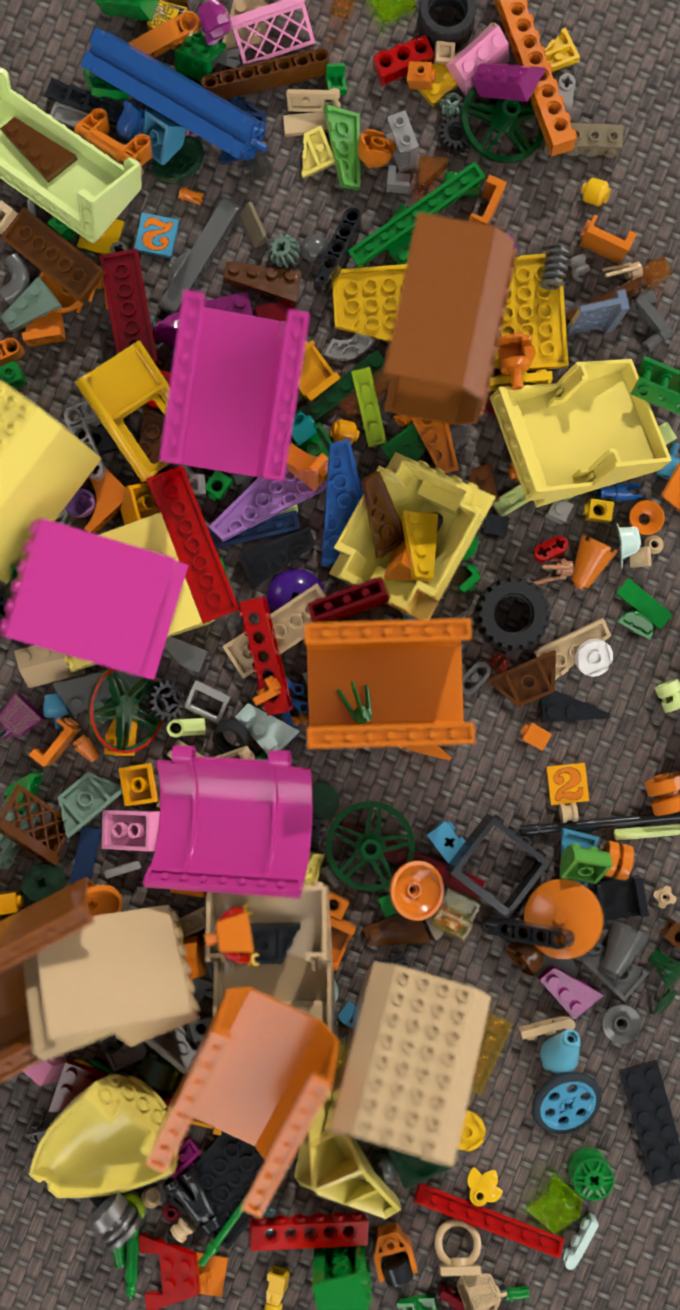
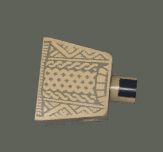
M490 1274L460 1276L456 1284L465 1310H497L501 1303V1298L507 1296L506 1286L504 1284L495 1285Z

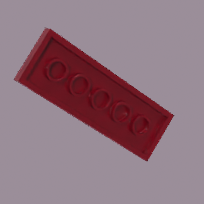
M138 249L99 255L101 268L106 272L103 279L117 354L140 340L154 363H158Z

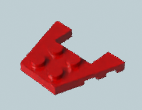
M141 1232L138 1235L140 1253L159 1254L163 1290L147 1291L145 1293L146 1310H157L198 1296L201 1292L197 1252L177 1244L170 1245L161 1238L157 1237L155 1239L149 1237L148 1233Z

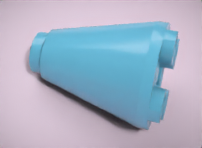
M566 1030L548 1038L542 1044L540 1050L543 1068L557 1075L573 1072L579 1061V1034L574 1030Z

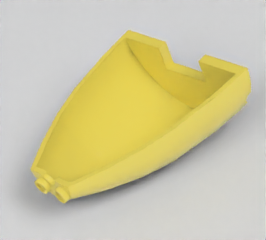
M116 1074L98 1080L76 1097L52 1122L37 1147L29 1176L38 1183L45 1181L48 1191L57 1198H86L126 1192L171 1175L176 1169L178 1148L165 1173L145 1165L167 1106L150 1086L135 1077L129 1076L127 1078Z

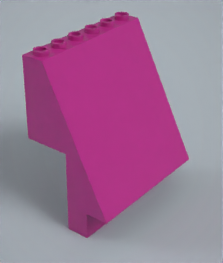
M36 518L35 521H32L29 528L31 533L29 541L27 540L24 544L23 552L25 554L17 567V572H19L17 580H14L11 586L13 593L5 606V611H7L5 619H2L0 622V635L154 680L188 565L176 561L173 557L43 518Z

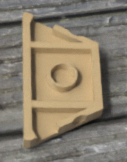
M234 0L230 17L269 4L264 0ZM263 21L258 22L255 31L265 36L268 24ZM245 27L237 29L239 38L247 42L251 31ZM233 29L223 38V43H226L224 51L238 48ZM253 33L249 44L254 47H260L263 38Z

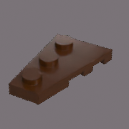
M143 407L139 446L149 461L155 464L160 460L166 418L155 411Z
M399 913L363 927L370 946L430 942L422 920H409Z

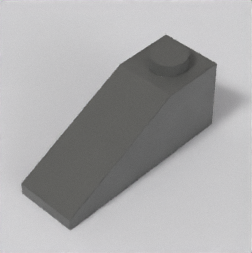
M174 637L166 638L164 647L181 666L186 667L184 671L193 675L196 672H202L209 651Z

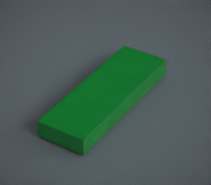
M629 578L626 579L615 593L636 611L647 615L652 624L659 630L662 629L673 615Z

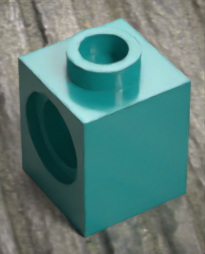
M299 412L293 418L290 438L298 446L317 433L314 428L316 424L310 415L306 416L304 413Z

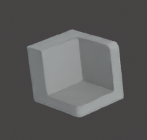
M389 165L386 192L409 194L411 175L396 173V166Z

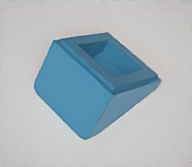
M348 1002L338 1015L341 1022L348 1027H351L356 1008L351 1002Z

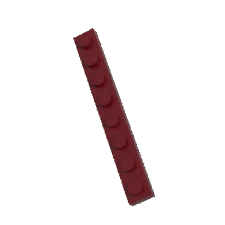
M343 821L341 825L361 834L365 833V829L349 822ZM342 829L339 830V833L356 842L357 836ZM336 837L337 840L344 842L341 838ZM391 840L385 841L386 846L397 844ZM405 846L400 847L399 849L386 851L383 855L387 861L402 866L406 863L409 848ZM415 851L413 861H423L434 866L440 873L444 885L477 899L479 898L478 894L445 869L448 864ZM460 870L483 888L485 880Z

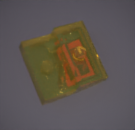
M447 886L442 904L433 915L431 925L465 941L474 926L473 920L482 905L480 902Z

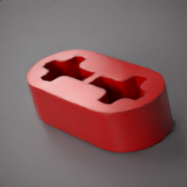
M556 536L539 544L533 552L535 561L546 563L564 554L568 547V541L563 536ZM556 542H558V544H563L562 549H560V547L554 548ZM540 550L542 552L548 550V552H546L545 557H543V555H538Z

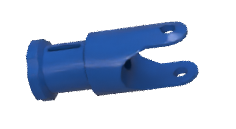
M638 483L615 484L614 486L597 489L598 500H641L643 495L628 492V490L639 489L641 485Z

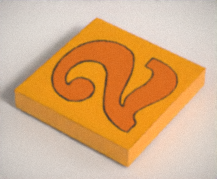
M584 762L546 766L550 805L589 801Z

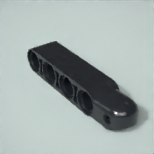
M355 207L348 208L344 212L321 260V267L314 280V290L318 293L326 294L330 291L334 280L339 276L349 255L348 250L353 247L361 230V213Z
M487 917L482 921L481 928L483 932L506 940L558 950L568 948L575 942V935L569 929L495 917ZM507 925L510 927V933L507 930ZM525 928L528 931V937L525 934ZM543 932L546 934V940L543 938ZM561 935L565 938V943L561 941Z

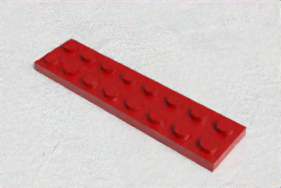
M183 465L146 478L159 513L161 512L178 560L188 565L185 579L202 623L204 624L238 611L237 601Z

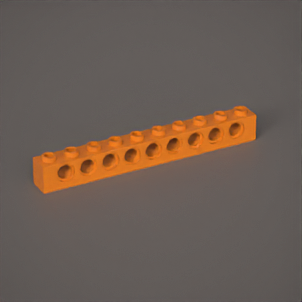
M494 0L517 65L545 68V72L540 79L541 81L538 82L529 98L551 157L573 150L575 141H577V134L575 129L571 127L570 114L565 111L564 98L562 95H559L558 82L556 79H553L550 62L547 63L546 51L544 46L540 44L539 31L534 28L533 15L528 12L527 0Z

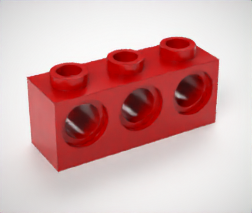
M416 36L404 44L399 43L389 50H382L373 56V68L381 86L407 76L409 61L432 62L433 64L435 55L427 36ZM417 50H422L423 53H418V52H416V51H417ZM404 57L406 60H400L399 58ZM387 64V65H389V67H386V68H385V67H382L381 65Z

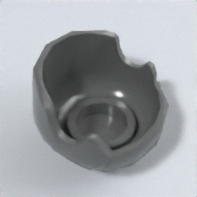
M308 235L300 244V252L303 259L312 266L321 265V260L328 247V243L321 235Z
M386 1152L373 1154L372 1162L375 1173L378 1176L384 1177L382 1180L384 1183H392L396 1176V1163L394 1159Z

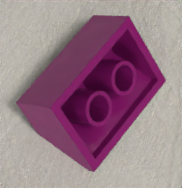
M481 63L471 80L478 95L481 97L527 102L544 74L545 68L503 63Z

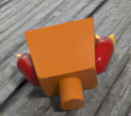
M246 903L242 906L229 908L223 913L215 924L216 932L205 934L206 947L218 945L219 954H223L226 959L252 967L259 965V963L256 964L254 962V957H259V954H252L253 944L248 918L252 912L246 911V907L250 905Z

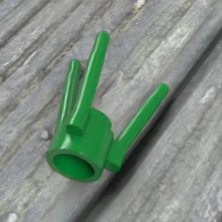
M354 681L350 683L358 708L354 709L355 712L341 690H337L341 700L350 712L352 720H356L357 725L372 720L371 714L373 712L368 685H365L366 709V706L361 704Z

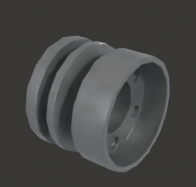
M120 1192L109 1196L97 1208L88 1222V1227L96 1235L99 1236L104 1233L102 1242L108 1243V1248L112 1251L118 1249L132 1236L142 1220L140 1213H135L134 1207H129L125 1210L128 1201Z

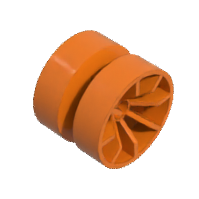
M680 771L663 773L644 782L648 796H660L650 802L655 816L680 811V791H678L680 790Z

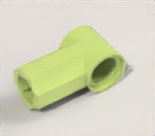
M205 718L173 719L167 726V732L172 737L206 735ZM178 723L182 729L178 733L173 732L171 725Z

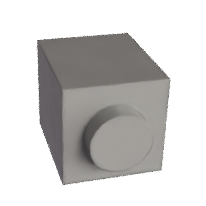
M565 500L553 502L550 504L544 517L562 525L566 522L573 504Z

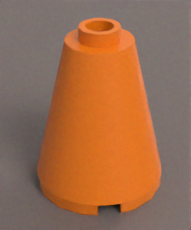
M583 534L580 539L571 581L574 582L573 586L581 590L592 585L618 551L616 549L610 551L611 547L591 537L586 540L587 536Z

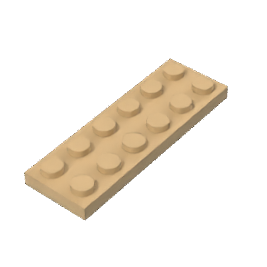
M318 583L270 614L280 654L305 639L304 623H313L307 603L326 597ZM244 632L222 646L243 679L254 672L252 668L254 660L253 656L249 654V640ZM258 632L256 638L259 642H263L264 636ZM262 651L261 658L264 661H268L269 656L267 652Z

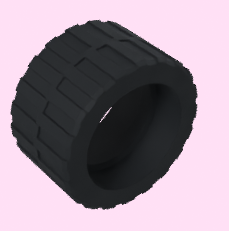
M420 0L417 29L420 37L426 35L431 48L434 50L436 41L454 42L455 49L461 48L472 34L476 16L475 0ZM450 6L457 9L464 20L455 26L444 27L435 23L429 13L437 7Z

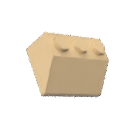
M35 645L14 651L19 671L28 688L85 674L84 669L71 672L70 668L65 664L64 658L66 656L63 653Z

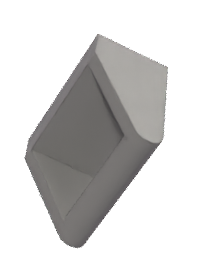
M196 680L186 701L185 709L219 725L232 697ZM197 690L223 702L218 716L191 703Z

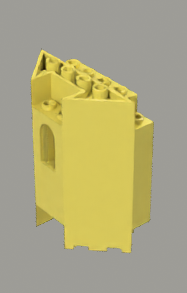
M395 452L389 465L386 468L378 466L376 471H380L400 519L402 511L439 513L443 517V523L436 538L434 578L431 582L384 579L391 552L382 559L376 558L364 494L334 547L340 554L329 574L344 581L349 586L361 584L372 578L382 576L391 597L389 602L385 604L399 610L405 616L409 615L417 620H429L496 497L479 490V487L471 482L468 484L462 482V479L458 476L452 475L450 477L440 468L435 467V469H432L422 460L417 462Z

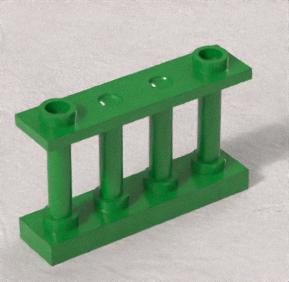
M644 356L637 369L639 378L631 391V395L680 415V370Z

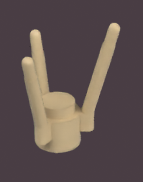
M630 262L624 265L602 268L603 272L612 271L606 273L605 277L623 273L625 279H629L628 282L643 275V268L640 262Z

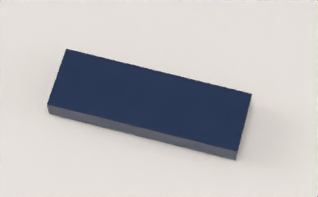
M89 826L82 828L70 883H75L86 876L90 880L92 879L102 829Z

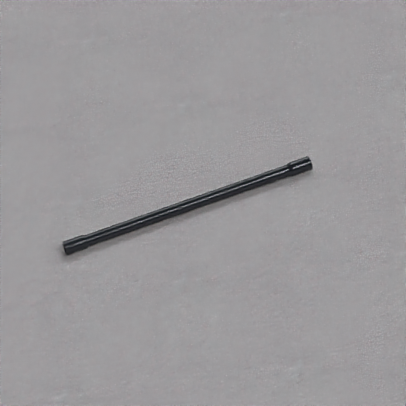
M680 811L661 816H655L652 813L579 820L578 822L568 821L566 823L520 825V835L524 837L561 832V828L576 831L680 821Z

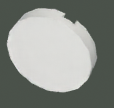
M597 638L589 639L582 643L575 655L577 668L585 675L591 677L600 676L605 673L613 661L611 647L603 640Z

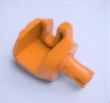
M517 332L500 338L497 349L501 373L510 375L511 390L514 391L524 388L522 373L530 368L536 355V350L532 346L531 336Z

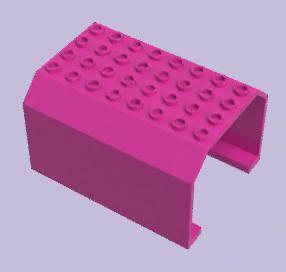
M184 290L160 461L284 481L310 313L289 310L287 321L271 320L204 307L205 294Z

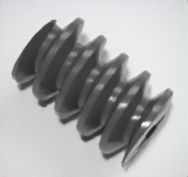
M548 245L540 286L546 290H556L565 285V282L560 279L566 278V274L562 272L567 271L568 267L563 264L569 263V259L564 256H569L571 252L559 245Z

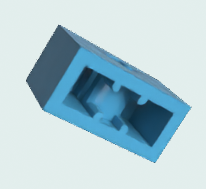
M442 820L426 832V834L449 864L465 843L463 837L458 838L454 832L457 829L451 821L447 823L445 820ZM445 838L452 839L451 842L453 844L451 846L449 844L444 845L446 843Z

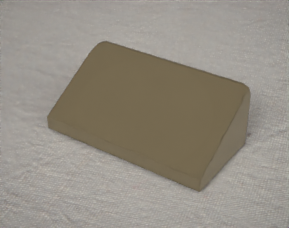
M248 202L240 216L253 246L257 248L266 244L268 240L253 203Z

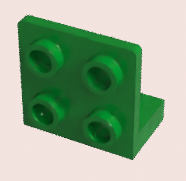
M200 32L189 36L174 50L175 71L201 81L205 75L212 74L211 62L226 49V43L219 41L215 46L207 45L204 38L205 35Z

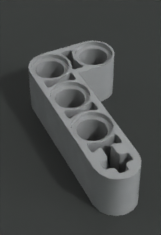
M87 400L67 408L64 412V419L69 432L78 438V434L85 431V437L79 440L101 457L88 424L98 421L99 418L95 413L89 414L91 406ZM73 414H79L76 421H71ZM102 459L96 466L98 474L95 475L93 473L95 472L94 469L89 475L94 481H101L106 476V469Z

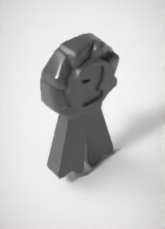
M239 49L222 51L211 62L212 70L217 65L229 69L237 68L240 65Z

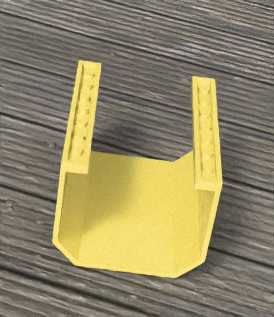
M1 380L0 581L7 584L10 577V565L17 564L20 560H23L25 554L23 548L25 542L29 541L31 535L29 528L32 521H35L36 518H43L54 522L102 458L52 417Z

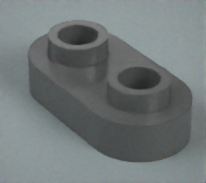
M477 662L463 675L464 695L475 693L490 676L491 669L487 663ZM478 668L483 669L484 672L482 675H479L477 673ZM465 682H469L471 684V687L469 689H465Z

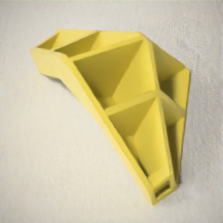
M331 1087L300 1144L294 1177L301 1187L316 1192L317 1196L385 1220L401 1210L400 1201L396 1194L374 1172L354 1136L348 1134L341 1136L324 1131L334 1092Z

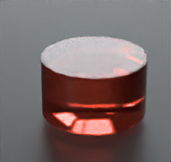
M496 654L490 661V667L496 672L502 673L508 669L510 662L502 654Z

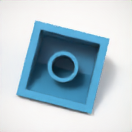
M146 110L142 134L150 137L152 158L161 165H165L183 146L186 128L157 111Z

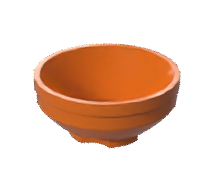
M651 500L638 502L629 513L630 526L637 527L641 535H652L658 532L664 524L665 516L663 509L659 504ZM641 514H646L649 517L647 525L639 522Z

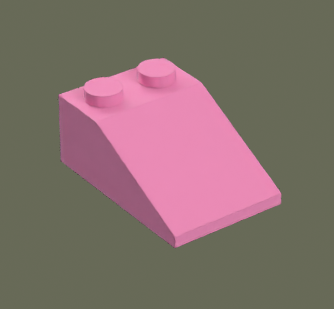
M103 810L101 849L155 851L160 811Z

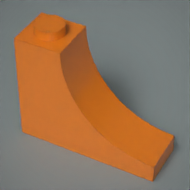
M291 443L288 450L286 469L312 490L316 491L327 479L328 457L323 453L319 457L310 455Z
M95 467V468H94V469H95V472H93V473L96 475V474H98V473H97L98 468ZM106 467V476L103 480L94 481L89 477L96 494V507L91 520L84 529L93 534H96L120 511L126 490L125 486Z

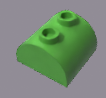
M577 843L570 844L565 848L561 857L560 878L597 884L612 867L611 856L608 852L599 851L598 847L595 846L586 849L581 848Z

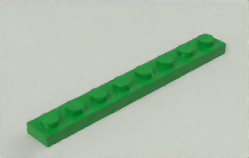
M473 162L349 249L348 254L358 268H361L415 229L418 213L435 216L485 181L486 176L477 163Z

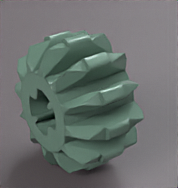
M280 234L278 239L273 238L274 243L268 244L270 249L267 251L271 262L280 268L283 265L288 268L290 263L295 265L294 259L299 258L298 252L301 251L297 240L288 234L285 236Z

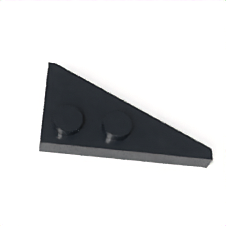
M558 691L540 698L543 723L610 718V713Z

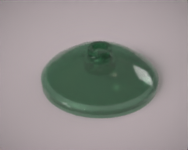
M185 136L183 146L165 165H161L153 159L152 173L155 178L163 184H178L192 177L198 171L204 159L202 143L196 137Z

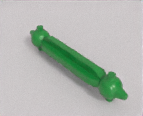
M139 1227L127 1240V1286L125 1293L129 1301H132L133 1296L137 1292L135 1283L137 1282L139 1240L137 1235L139 1234Z

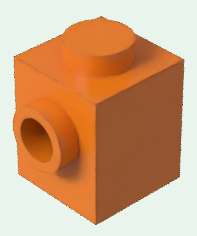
M409 61L407 74L409 89L432 90L433 83L436 82L437 71L434 70L432 62Z

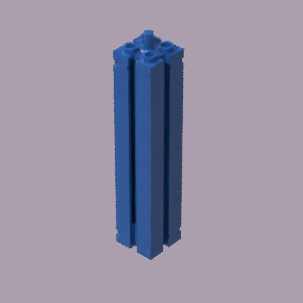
M95 27L89 42L91 44L90 50L85 52L81 67L91 71V73L223 151L230 153L237 159L250 161L255 157L257 150L263 153L266 152L267 145L258 141V139L262 140L265 136L267 124L257 120L255 117L118 38L116 35Z

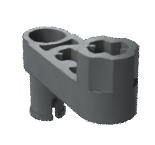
M645 288L631 299L633 308L654 332L652 336L642 342V346L647 352H650L657 345L664 343L673 336V332L667 322L653 307L652 304L657 301L655 293L649 288Z

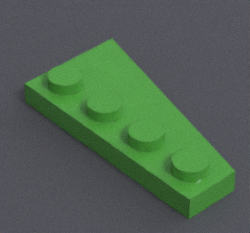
M326 105L323 109L340 187L357 191L360 189V158L357 155V142L360 136V113Z

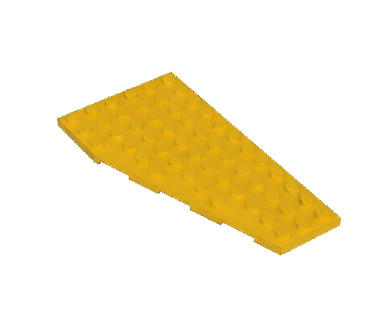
M545 254L516 257L500 338L517 332L531 336L532 346L536 350V355L528 370L568 368L569 366L563 286L556 290H546L540 286L542 281L541 275L545 266ZM407 264L342 269L339 276L333 282L335 328L391 342ZM497 350V354H496V358H495V362H494V366H493V367H494V368H497V369H500L499 357H498V350Z

